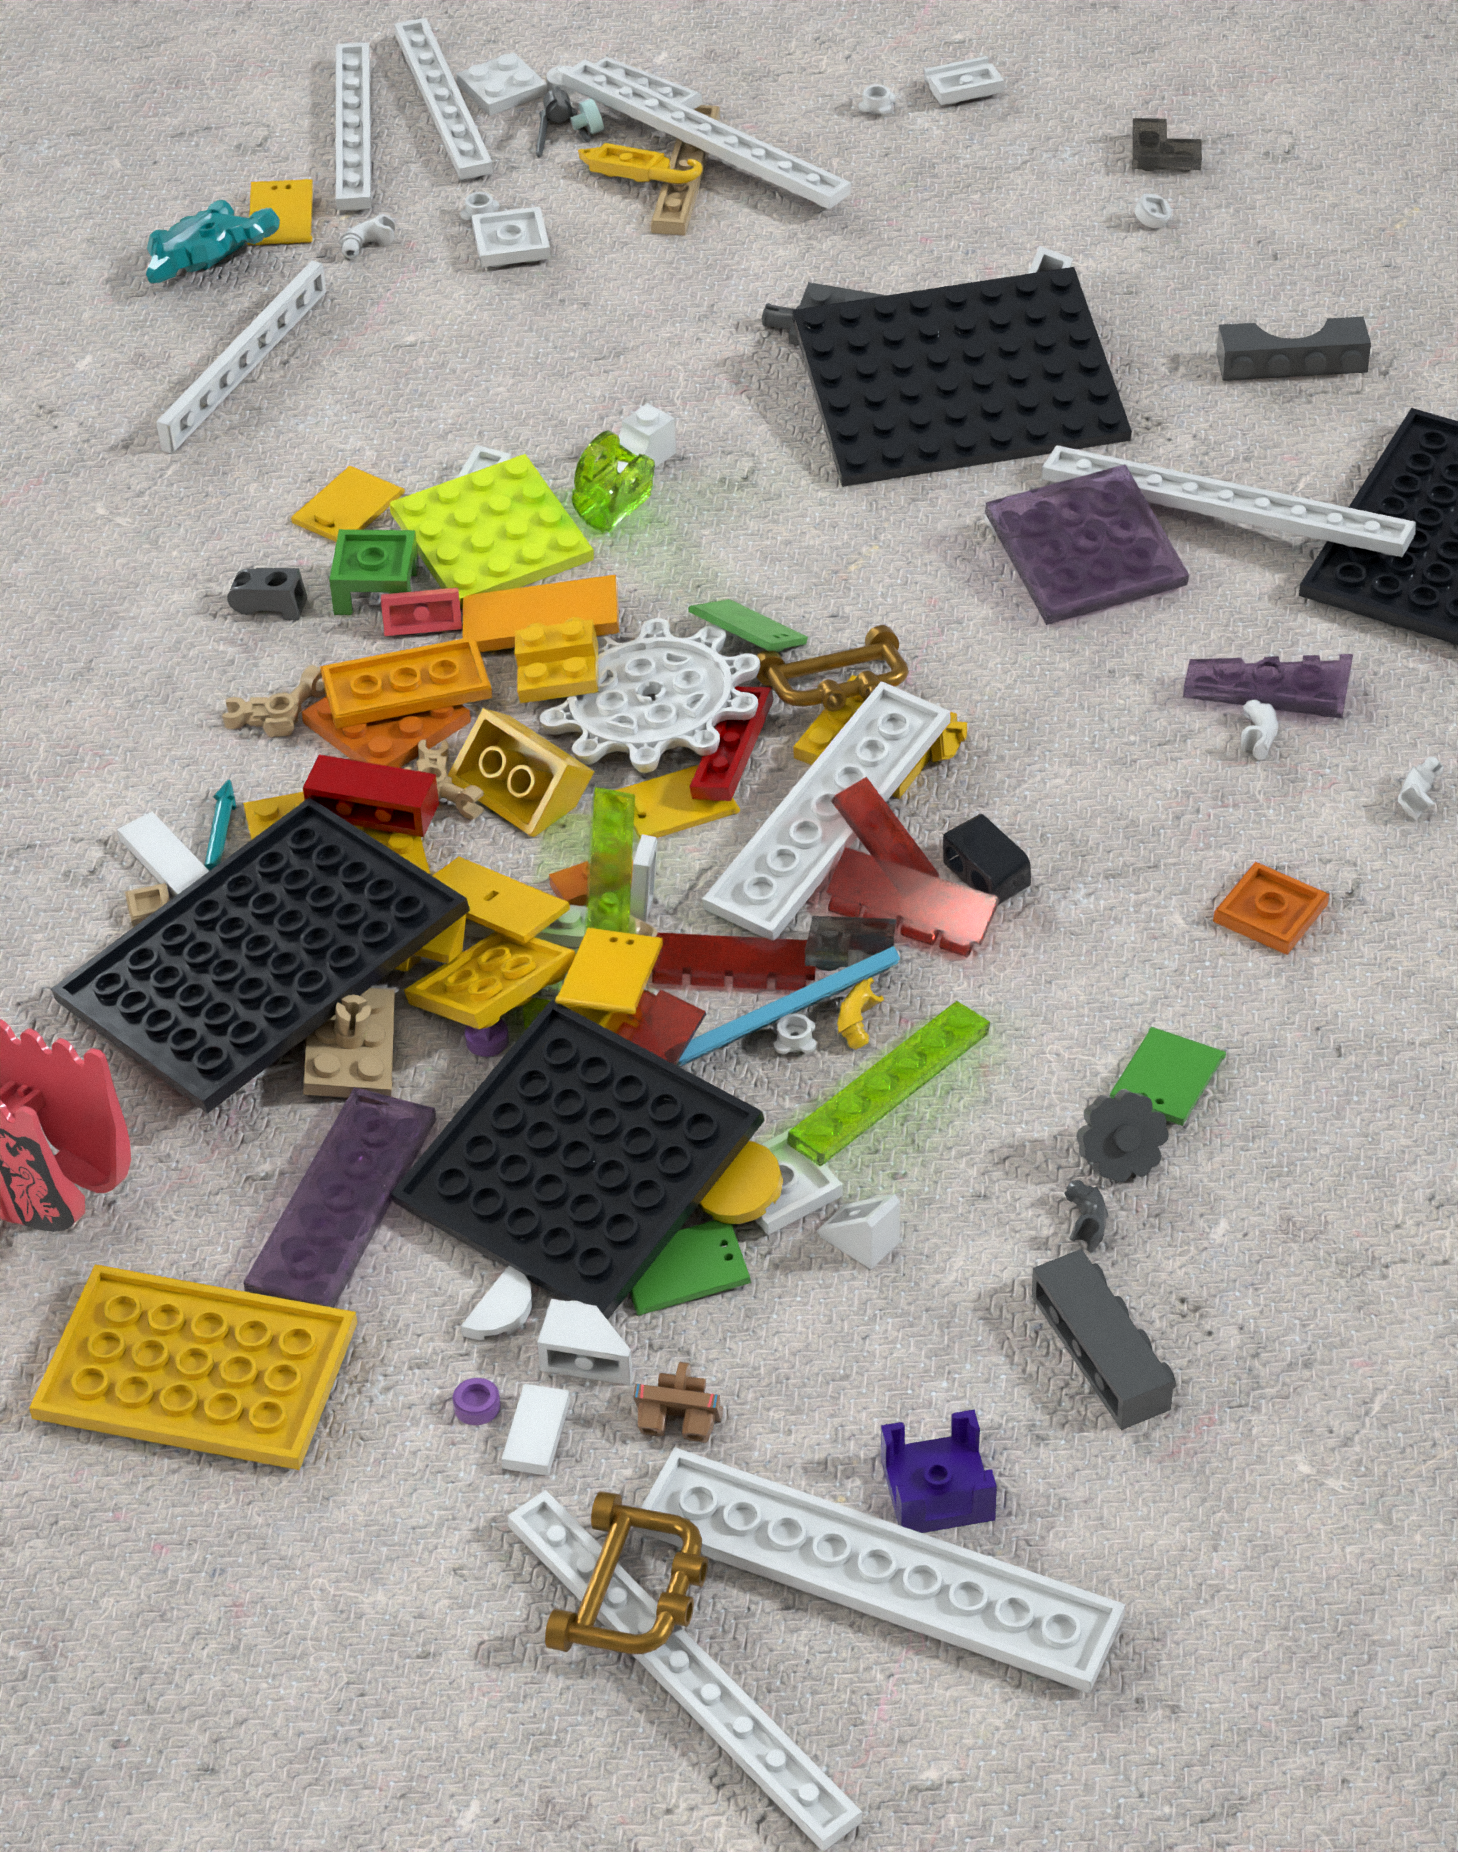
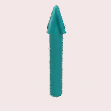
M230 779L226 780L213 796L217 802L214 807L215 812L204 866L209 871L222 862L231 810L234 811L237 808Z

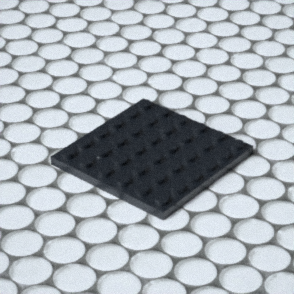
M551 999L392 1190L390 1195L395 1204L503 1266H511L518 1270L529 1281L564 1301H579L584 1304L597 1306L608 1320L765 1119L760 1109L561 1004H556Z

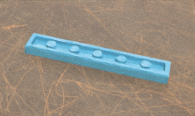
M890 947L676 1046L664 1055L667 1061L678 1067L683 1066L767 1027L788 1014L797 1013L853 987L863 979L867 980L887 971L899 963L900 957L895 947Z

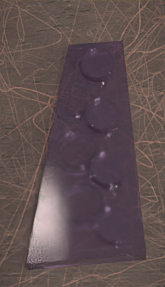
M1339 654V660L1320 661V655H1303L1302 661L1280 662L1279 656L1263 657V660L1256 663H1245L1242 658L1190 659L1184 683L1183 697L1244 706L1247 701L1255 699L1260 701L1261 704H1271L1274 710L1343 719L1353 654Z

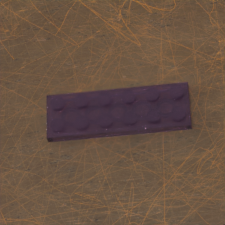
M354 1087L244 1280L245 1292L334 1308L393 1201L390 1193L411 1168L437 1120L435 1108Z

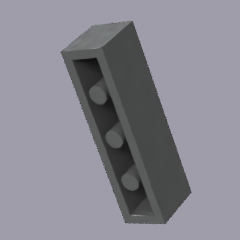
M1082 1249L1034 1267L1031 1297L1119 1428L1123 1430L1170 1411L1172 1393L1176 1387L1174 1374L1167 1363H1161L1156 1357L1146 1332L1143 1329H1137L1131 1321L1124 1300L1120 1296L1113 1295L1107 1286L1101 1267L1097 1263L1092 1264Z

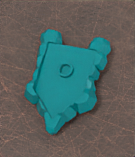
M219 199L210 204L207 210L199 211L195 216H187L180 219V222L174 224L168 231L155 230L150 234L147 250L152 258L146 271V277L149 283H160L177 276L178 270L185 268L187 272H195L200 269L208 270L242 247L245 242L255 244L274 234L279 229L280 219L272 208L258 210L250 218L238 217L234 215V210L228 202Z

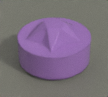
M500 1018L493 1026L480 1030L466 1025V1046L473 1054L482 1057L501 1053L509 1043L506 1022Z

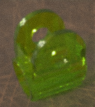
M610 430L597 435L582 453L575 470V490L572 491L571 499L579 517L586 522V525L589 524L595 530H600L602 533L606 530L610 532L652 495L655 470L654 460L645 454H639L638 456L620 445L619 436ZM618 462L628 463L622 472L619 473L617 469Z

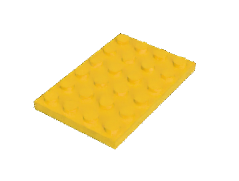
M95 1264L29 1407L30 1414L34 1420L300 1470L357 1326L356 1312Z

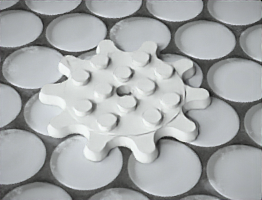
M662 618L650 619L642 624L639 637L633 641L618 643L606 635L597 636L598 692L567 697L563 704L545 710L540 715V724L547 733L553 735L573 731L582 733L581 737L573 744L572 752L579 762L586 765L597 762L608 753L620 751L630 753V760L633 766L639 772L647 773L657 768L661 754L666 750L676 747H688L703 756L711 755L717 751L720 743V734L713 728L717 723L725 720H748L756 714L758 708L757 697L751 693L737 691L735 687L757 676L760 669V659L756 655L748 653L733 657L718 654L724 647L726 631L716 625L704 627L691 637L678 638L670 634V625L667 620ZM656 694V700L652 701V698L646 697V695Z

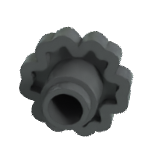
M1122 1089L1118 1091L1114 1098L1107 1095L1098 1096L1093 1104L1084 1110V1119L1087 1125L1078 1130L1076 1137L1080 1144L1079 1153L1081 1157L1093 1162L1095 1173L1104 1178H1112L1115 1181L1124 1182L1130 1177L1131 1172L1137 1176L1144 1177L1151 1171L1152 1167L1160 1163L1162 1155L1158 1146L1163 1145L1168 1140L1169 1134L1166 1128L1165 1115L1152 1109L1153 1106L1150 1098L1140 1093H1133L1127 1089Z

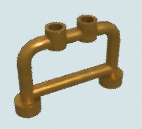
M878 625L870 629L865 637V646L786 664L776 651L765 650L756 655L760 659L757 679L764 685H771L784 703L797 707L823 704L825 709L832 712L840 710L845 705L846 698L861 695L865 701L881 681L893 687L898 686L905 681L909 670L907 663L898 652V637L890 627L885 625ZM873 660H885L892 670L879 675H875L871 671H863L857 675L855 680L839 684L834 680L827 679L822 681L816 689L806 691L792 689L787 681L792 678Z
M599 1491L592 1507L591 1526L594 1530L608 1532L577 1615L575 1612L553 1609L546 1626L545 1645L549 1649L568 1652L573 1643L626 1654H646L657 1650L665 1644L672 1634L675 1625L687 1627L690 1624L694 1599L693 1597L686 1596L689 1585L703 1586L708 1570L707 1557L700 1556L703 1539L698 1527L689 1519L674 1514L622 1505L620 1494ZM631 1527L674 1534L683 1541L681 1551L677 1552L673 1559L671 1579L667 1590L662 1592L659 1597L655 1623L651 1630L643 1634H630L594 1627Z

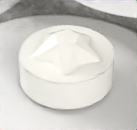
M557 66L550 69L546 75L547 88L553 90L554 87L558 86L568 94L575 92V90L563 85V73L572 67Z
M1156 194L1143 195L1135 206L1137 218L1144 225L1156 229L1162 228L1172 213L1168 202Z

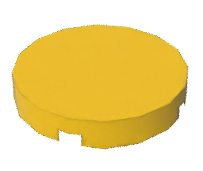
M748 1141L698 1206L704 1213L712 1215L714 1220L721 1223L742 1224L758 1219L766 1213L765 1209L772 1202L776 1203L781 1195L783 1177L777 1158L767 1147L754 1141Z

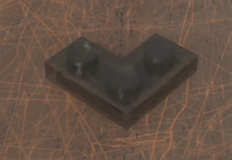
M1132 119V169H1142L1144 171H1201V139L1167 138V119Z
M812 916L805 948V966H816V968L823 971H833L840 967H848L851 950H861L865 954L875 955L890 947H895L897 919Z

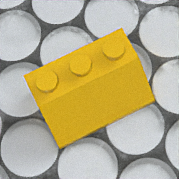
M482 708L447 776L451 777L452 783L460 788L465 789L470 785L480 788L483 791V796L478 799L479 802L529 836L535 837L577 806L595 771L510 715Z

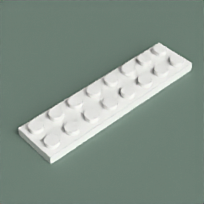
M881 681L702 898L703 908L774 942L950 723V711Z

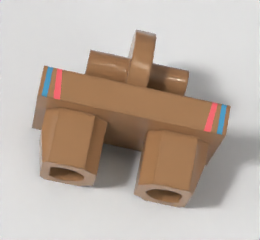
M679 1362L676 1375L659 1374L658 1386L635 1384L633 1398L638 1409V1428L640 1433L658 1437L665 1436L668 1415L684 1417L682 1428L684 1439L707 1443L713 1430L714 1422L722 1421L724 1408L720 1406V1395L705 1393L706 1379L690 1377V1363Z

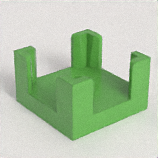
M339 529L329 578L334 615H351L353 613L351 592H386L389 594L411 592L410 577L417 576L419 568L415 530Z

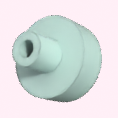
M590 98L580 102L579 109L581 114L570 118L574 130L586 126L591 135L603 131L604 124L594 100Z

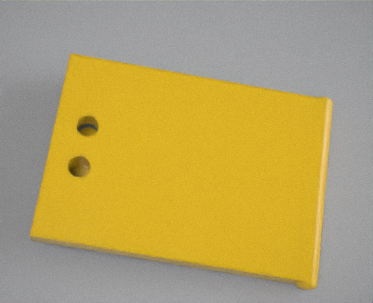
M313 179L251 182L249 218L258 210L272 208L279 217L280 224L279 229L271 236L264 238L258 243H247V245L312 243Z
M349 465L291 517L293 524L337 542L339 529L364 530L390 507L391 501L401 497L405 493V489Z
M699 765L614 790L617 801L639 839H641L642 834L659 838L738 814L740 808L734 798L731 801L692 799L689 786Z
M587 928L561 990L556 996V1004L634 1015L662 948V938Z

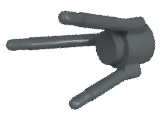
M558 86L546 93L543 99L545 109L539 113L541 121L537 140V157L543 155L548 121L563 123L568 118L570 119L577 115L576 109L571 106L568 93L561 90ZM586 128L578 129L583 139L589 142L591 138Z

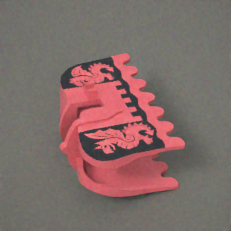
M0 1019V1219L36 1230L64 1231L74 1225L85 1214V1196L73 1183L95 1193H107L117 1187L128 1175L131 1163L130 1140L105 1054L95 1048H90L83 1055L84 1060H82L74 1047L63 1038H58L51 1045L52 1050H50L42 1036L31 1028L23 1031L20 1035L21 1040H19L11 1027ZM47 1140L59 1150L56 1155H53Z

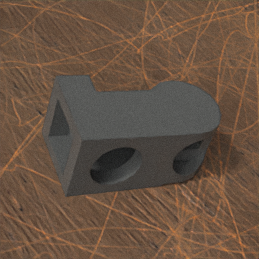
M299 568L242 569L237 573L227 595V602L232 609L241 614L249 615L257 611L282 612L284 620H299L308 597Z

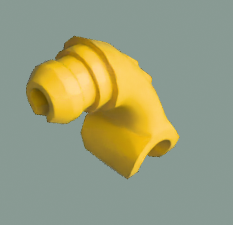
M872 977L857 983L850 990L844 1001L841 1002L837 1021L838 1034L841 1033L843 1038H846L848 1041V1046L854 1050L869 1043V1035L863 1029L861 1012H866L884 1001L882 995L878 997L872 992L870 987L874 983Z

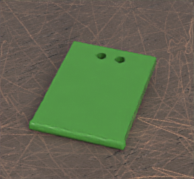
M731 599L688 607L690 613L768 651L781 652L785 648L807 643V636Z
M1150 1027L1148 1034L1112 1089L1110 1097L1114 1098L1118 1091L1122 1089L1143 1094L1151 1099L1152 1109L1164 1114L1167 1121L1183 1126L1220 1063L1225 1059L1226 1052L1155 1027Z
M713 1220L677 1231L629 1292L636 1314L641 1316L751 1283L750 1275L732 1224Z

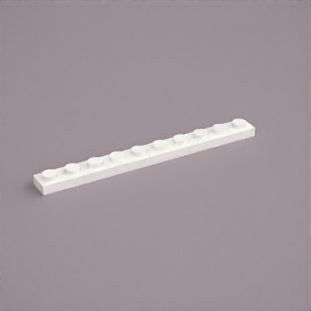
M585 59L563 73V85L578 93L595 99L608 107L629 115L633 119L640 120L659 131H663L687 144L702 149L710 155L717 156L738 168L749 171L766 181H770L794 194L811 200L819 206L831 209L851 193V182Z
M1057 445L1042 466V478L1060 484L1197 512L1202 515L1234 520L1239 523L1257 525L1276 531L1303 535L1312 539L1326 540L1349 547L1372 550L1386 555L1403 557L1415 535L1416 522Z
M544 1490L507 1516L508 1526L582 1602L602 1547ZM617 1563L597 1619L610 1630L630 1634L647 1633L655 1623L658 1603ZM679 1625L674 1626L667 1642L657 1650L646 1654H632L823 1852L862 1823V1811Z

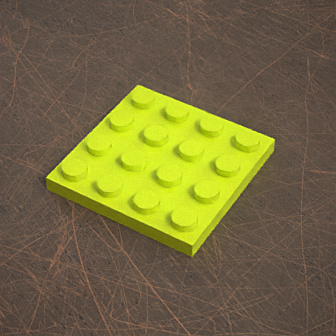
M526 454L390 502V513L402 530H415L417 553L441 589L458 588L460 609H463V598L467 595L520 588L594 560V549Z

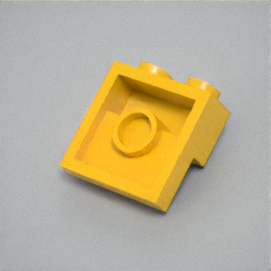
M572 617L563 624L545 626L541 623H532L526 629L515 630L514 655L518 667L517 693L520 703L598 692V640L593 619L583 620L578 617Z

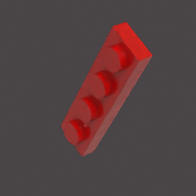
M735 687L737 691L751 693L757 697L758 708L756 714L748 720H725L717 723L715 729L720 734V743L715 753L702 757L689 786L692 799L711 801L732 800L774 701L770 687Z

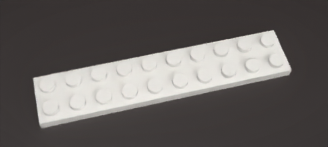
M676 1447L671 1452L641 1507L642 1509L674 1514L689 1519L698 1527L703 1539L701 1555L1087 1693H1091L1125 1616V1604ZM635 1527L636 1532L681 1548L683 1546L682 1539L677 1535Z

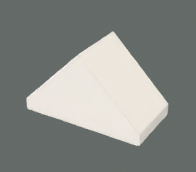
M895 1194L844 1204L817 1232L822 1239L864 1266L872 1269L900 1243V1200Z

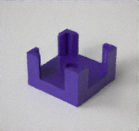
M975 1409L953 1413L951 1415V1436L905 1444V1425L903 1422L881 1425V1463L898 1525L920 1533L996 1520L997 1485L992 1469L984 1470L979 1452L980 1427Z

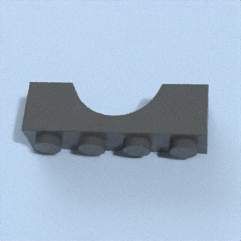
M1364 316L1327 318L1325 325L1320 331L1303 338L1277 337L1265 332L1256 323L1222 324L1218 326L1216 355L1223 381L1367 373L1371 341Z

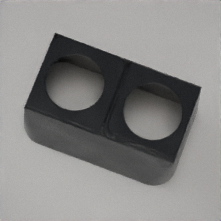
M978 814L943 834V863L992 908L1031 885V864L1026 853L983 814Z

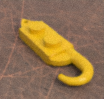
M604 143L601 147L578 150L579 158L589 165L591 172L602 173L608 177L630 178L636 182L657 180L673 184H683L697 179L703 171L702 164L695 159L687 160V164L692 166V169L685 171L670 169V160L664 156V153Z

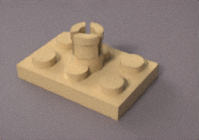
M369 988L360 996L348 995L342 998V1004L337 1002L336 1015L305 1038L304 1095L390 1101L392 1091L395 990Z

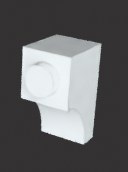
M646 403L623 419L622 428L616 442L609 452L597 462L598 474L626 489L676 454L675 418Z

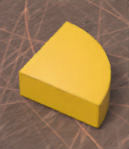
M950 721L948 726L931 745L932 762L947 760L956 755L955 753L959 749L961 742L966 740L967 722Z

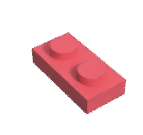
M458 588L381 595L385 636L462 629Z

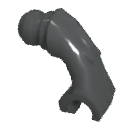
M1072 1180L1064 1194L1068 1201L1077 1204L1076 1206L1081 1209L1080 1212L1083 1215L1076 1221L1069 1239L1073 1242L1075 1240L1086 1241L1088 1243L1087 1251L1093 1253L1103 1240L1106 1219L1108 1217L1104 1198L1097 1187L1086 1186L1081 1180Z

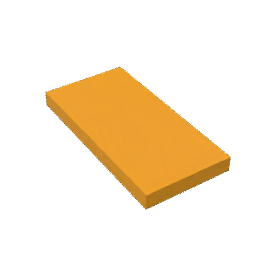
M616 574L467 595L463 598V638L475 636L480 652L515 648V630L526 629L532 623H541L545 626L563 624L572 617H578L583 620L593 619L596 636L620 633Z
M475 636L320 666L322 682L336 729L492 698L491 685Z

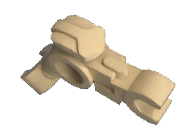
M314 665L308 666L301 675L299 685L289 694L283 692L274 694L269 698L251 697L250 701L247 702L239 697L227 698L225 702L228 713H223L222 715L225 728L238 729L249 724L250 726L263 727L265 733L271 738L274 736H289L295 729L294 725L298 721L299 713L302 711L301 704L311 696L319 698L326 693L323 682L319 681L321 678L320 668Z
M421 740L418 744L419 761H416L417 771L436 774L439 800L445 798L455 803L460 814L469 820H474L484 812L483 807L475 804L483 796V791L474 785L463 789L452 784V778L447 776V761L449 759V744L447 741L442 740L439 749L430 750L426 747V740ZM405 767L404 769L412 770V767Z

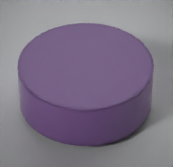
M471 1378L460 1383L453 1392L455 1415L460 1421L468 1425H483L492 1421L498 1415L501 1407L499 1390L496 1385L484 1378Z

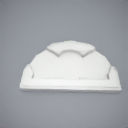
M508 1266L461 1325L462 1336L475 1340H485V1336L498 1335L505 1331L506 1335L512 1334L522 1326L532 1310L531 1284L527 1277L518 1270Z

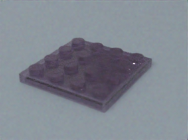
M1126 464L986 502L985 514L1046 625L1188 585L1189 573Z

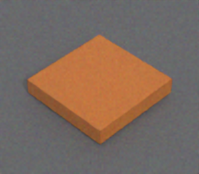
M1255 861L1216 908L1213 922L1288 955L1328 905L1329 894Z

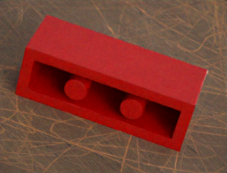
M320 754L303 786L304 801L310 797L352 825L419 837L425 836L439 805L436 774Z

